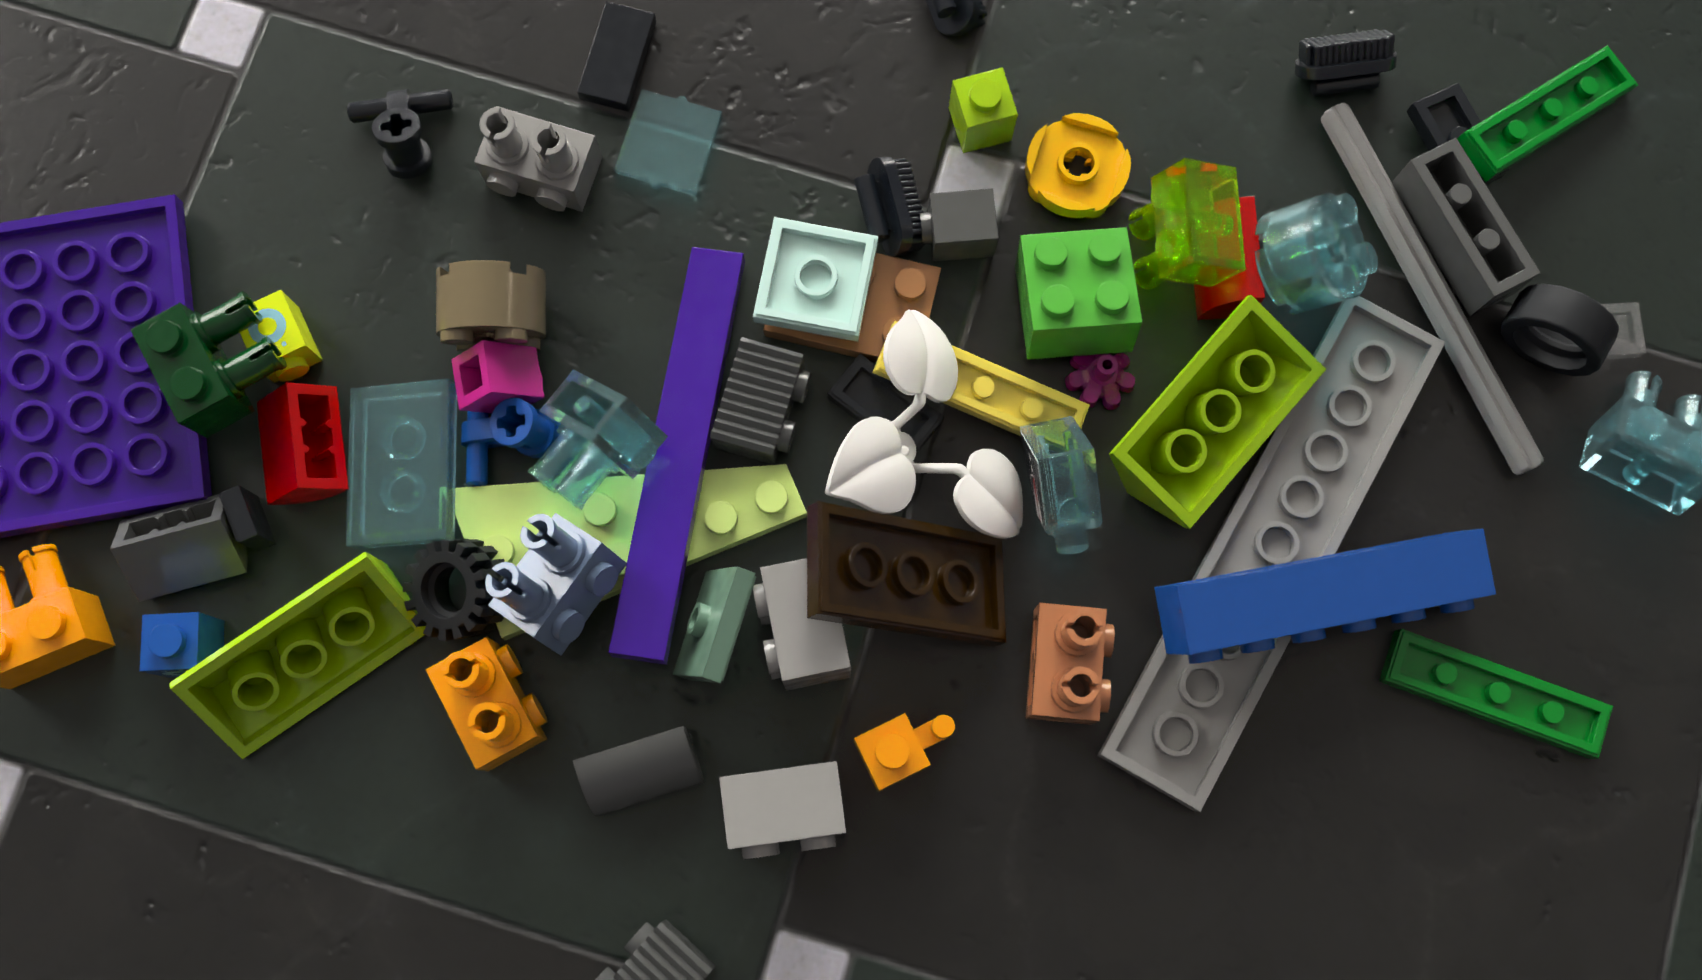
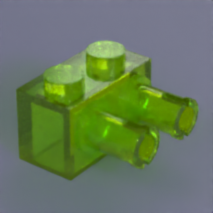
M1183 158L1151 177V202L1143 207H1138L1129 215V220L1135 221L1143 216L1142 219L1129 225L1134 236L1143 241L1156 236L1155 252L1139 258L1133 264L1134 270L1147 266L1146 269L1135 273L1136 283L1141 288L1151 290L1165 281L1211 287L1246 270L1236 167Z

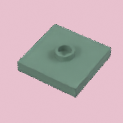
M738 566L706 571L695 607L688 621L686 635L672 675L690 681L721 683L724 680L756 580L755 572Z

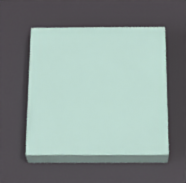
M774 217L755 303L753 321L755 323L858 342L878 246V236Z

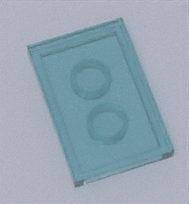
M451 379L351 388L348 455L349 489L347 490L346 520L347 547L362 549L425 544L433 541L455 539L457 393L455 382Z

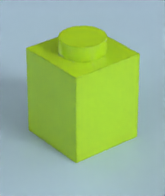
M1003 67L953 80L949 111L962 152L967 153L1012 141L1018 112Z

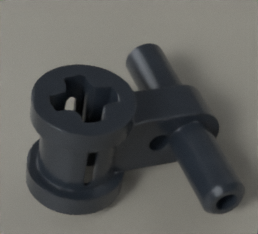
M409 89L389 91L386 93L385 98L350 102L347 105V113L352 123L374 121L372 131L377 143L385 148L383 159L388 172L397 178L410 179L425 173L432 164L430 148L425 141L420 139L422 125L417 114L451 110L454 107V102L449 89L410 94Z

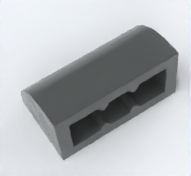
M221 494L120 521L110 550L139 602L247 573V546L236 542L220 499Z
M684 726L572 760L584 797L590 810L596 817L705 783L690 730Z

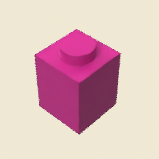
M482 340L451 359L460 411L492 413L500 402L508 398H520L531 405L545 398L543 377L539 367L536 347Z

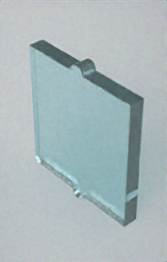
M642 89L614 168L615 173L648 182L653 189L663 186L696 196L723 116L722 111L687 102L685 96H679L675 99Z

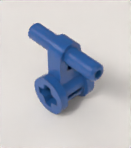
M520 398L503 400L495 407L491 417H489V413L467 411V421L461 424V445L466 447V485L468 487L488 485V448L503 446L516 448L520 453L531 458H540L549 454L557 445L560 436V428L556 418L544 410L535 409L530 403Z

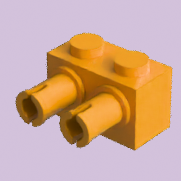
M42 544L31 547L35 556H31L29 550H24L18 555L33 598L27 604L15 608L5 578V570L0 566V688L13 689L116 646L99 596L68 586L55 544Z
M485 637L461 651L451 653L446 659L426 669L476 770L488 772L547 740L541 727L548 722L546 714L533 693L525 696L516 677L522 674L523 671L508 644L500 647L497 642Z

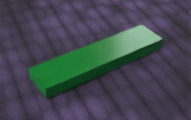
M1607 45L1468 129L1457 140L1477 172L1487 182L1635 89L1638 83Z
M1404 629L1394 631L1379 682L1588 759L1599 758L1613 709L1612 705Z

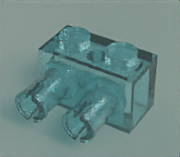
M573 369L539 410L558 428L556 433L559 436L533 468L531 467L528 470V473L553 493L557 492L576 508L582 510L585 506L584 504L610 472L616 474L620 471L634 479L641 469L654 459L657 449L668 436L626 396Z
M1636 371L1627 376L1623 397L1589 428L1579 468L1679 516L1702 498V406L1700 413H1698L1701 396L1685 395L1678 398L1674 404V415L1671 416L1656 408L1659 394L1663 388L1661 378L1656 375L1652 379L1649 390L1647 386L1651 372Z

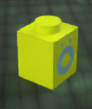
M282 290L254 302L258 308L254 313L259 312L263 322L240 332L246 348L255 345L267 336L282 353L278 358L283 357L287 364L286 368L267 376L268 379L274 383L278 381H292L304 376L309 371L310 366L323 361L299 306Z

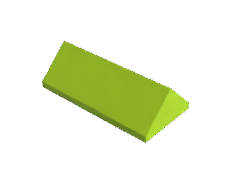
M1252 295L1246 296L1109 453L1127 493L1182 527L1191 529L1319 379L1326 368Z
M363 552L169 683L170 689L243 760L423 637L426 626L416 627L411 621L418 612L417 610L406 611L404 602L411 599L406 592H403V587L388 564L367 552Z

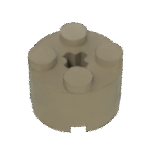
M470 260L449 263V272L442 267H438L436 269V335L440 337V342L456 345V351L461 353L482 340L536 347L537 351H540L541 340L546 338L545 270L526 264V275L513 273L511 271V262L496 260Z

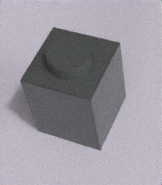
M993 188L930 193L928 211L920 213L922 242H924L923 244H930L932 262L994 257L999 237Z

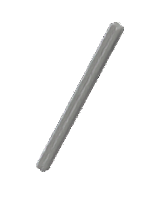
M1340 103L1324 112V115L1321 117V123L1438 337L1446 342L1444 347L1512 472L1516 475L1524 474L1540 466L1544 462L1540 450L1350 106L1346 103Z

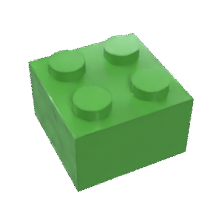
M1127 227L1020 235L1015 272L1027 360L1132 352L1142 325V316Z

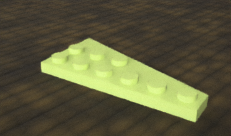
M787 464L704 471L686 566L807 517L806 509ZM645 474L447 488L446 492L464 539H478L484 541L483 546H493L498 553L492 560L504 559L505 562H510L517 566L528 551V548L521 542L520 534L522 527L528 528L535 535L539 532L527 520L536 514H545L552 518L557 513L602 542L627 563ZM626 566L619 574L613 589L604 595L601 601L621 593ZM505 617L502 622L496 623L500 636L504 640L525 633V631Z

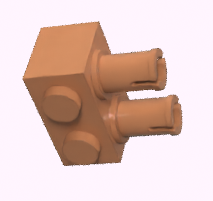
M1039 603L1033 610L1026 719L1092 725L1100 721V712L1108 713L1111 700V681L1109 679H1102L1104 657L1111 658L1115 630L1113 624H1106L1107 609Z

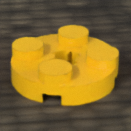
M1082 113L1062 116L1061 121L1054 122L1048 127L1046 124L1039 129L1030 143L1025 160V175L1028 181L1030 197L1034 201L1041 203L1049 211L1068 218L1086 217L1093 219L1104 214L1106 209L1115 203L1122 194L1131 169V158L1128 149L1125 151L1123 144L1117 138L1119 133L1116 129L1099 117ZM1075 156H1081L1086 159L1084 166H1091V172L1088 174L1082 173L1080 176L1072 175L1069 173V169L1064 167L1063 161L1072 162Z

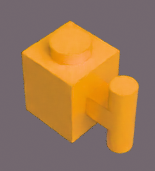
M906 713L855 737L854 744L877 791L879 792L929 767L931 764L924 750L951 736L955 730V723L950 716L939 715L935 719L913 729Z

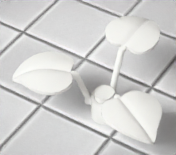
M909 309L905 311L903 317L891 328L884 344L883 362L886 373L893 385L906 395H915L914 400L893 421L882 417H869L854 425L843 440L834 458L825 494L850 501L871 512L891 514L901 511L911 501L916 486L915 473L955 474L962 479L959 480L954 488L953 499L963 519L971 527L985 535L999 539L1014 537L1020 533L1019 529L1023 521L1022 487L1016 469L1003 454L994 449L977 450L969 456L967 468L958 463H915L913 461L916 456L915 442L909 434L901 432V427L924 407L926 398L936 403H943L952 397L958 381V364L952 345L943 331L922 313Z

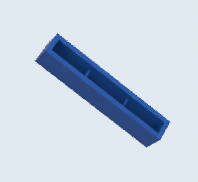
M1483 528L1442 533L1154 587L1166 654L1188 655L1189 664L1223 659L1222 648L1240 645L1241 653L1274 649V638L1291 635L1292 643L1327 638L1325 628L1341 625L1342 633L1371 630L1377 628L1375 618L1389 615L1391 616L1392 623L1421 620L1426 618L1425 608L1439 606L1440 613L1471 610L1475 608V598L1496 594Z

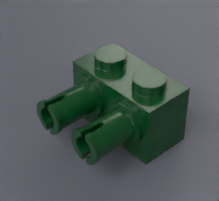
M244 291L239 292L237 296L203 315L197 311L193 312L182 303H178L131 329L177 422L206 438L254 412L255 410L245 393V388L287 367L285 359L283 357L278 358L282 353L267 336L255 345L227 359L221 343L249 327L263 322L261 314L259 312L254 313V311L258 310L257 306Z

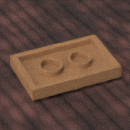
M876 253L858 342L771 325H764V336L856 358L861 353L868 360L877 362L891 325L894 321L898 322L903 317L905 311L909 309L916 310L930 319L941 268Z

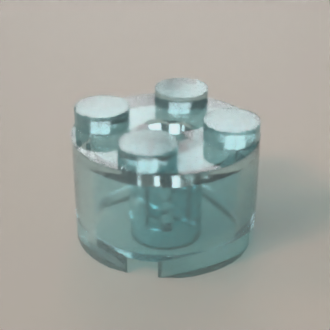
M1324 193L1266 213L1259 219L1255 235L1264 233V248L1255 251L1257 269L1268 295L1276 305L1288 304L1292 308L1288 313L1297 315L1356 298L1363 292L1368 275L1377 271L1378 259L1376 251L1369 242L1364 241L1362 231L1357 222L1358 208L1350 194L1344 193L1337 196L1333 193Z

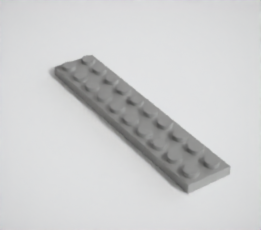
M1350 291L1344 297L1313 354L1326 370L1269 436L1192 580L1335 554L1446 342ZM1162 634L1097 756L1194 812H1201L1291 639V635L1274 638V649L1241 653L1240 645L1222 648L1223 659L1189 664L1188 655L1166 654Z

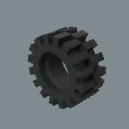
M478 539L441 540L426 544L427 549L418 550L413 557L418 563L408 564L405 571L406 574L413 576V581L403 582V592H412L413 599L405 601L404 604L406 611L417 610L418 614L411 621L416 627L426 626L423 634L430 638L438 637L440 641L478 637L481 634L490 633L494 630L495 626L493 623L503 621L504 617L488 606L493 597L489 595L485 588L487 574L499 582L504 580V577H501V575L492 570L495 565L505 562L504 559L492 560L498 553L493 546H483L484 541ZM455 568L462 573L467 588L466 600L461 610L454 606L449 595V579Z

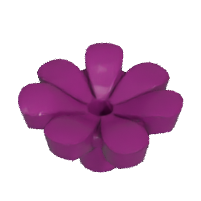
M1109 353L1072 356L1070 358L1071 366L1077 369V371L1071 372L1066 376V387L1070 391L1083 389L1084 391L1081 393L1079 400L1090 404L1089 408H1093L1098 399L1102 398L1104 407L1107 410H1114L1120 406L1121 396L1119 390L1129 393L1135 387V377L1131 373L1124 372L1130 366V359L1125 353H1118L1114 356Z

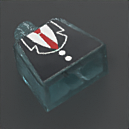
M1073 416L1020 426L1033 505L1047 536L1055 538L1056 550L1060 554L1072 555L1087 550L1089 547L1087 530L1098 528L1103 523L1093 446Z

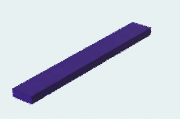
M692 247L608 652L612 657L665 665L668 662L710 446V436L714 425L744 271V253Z

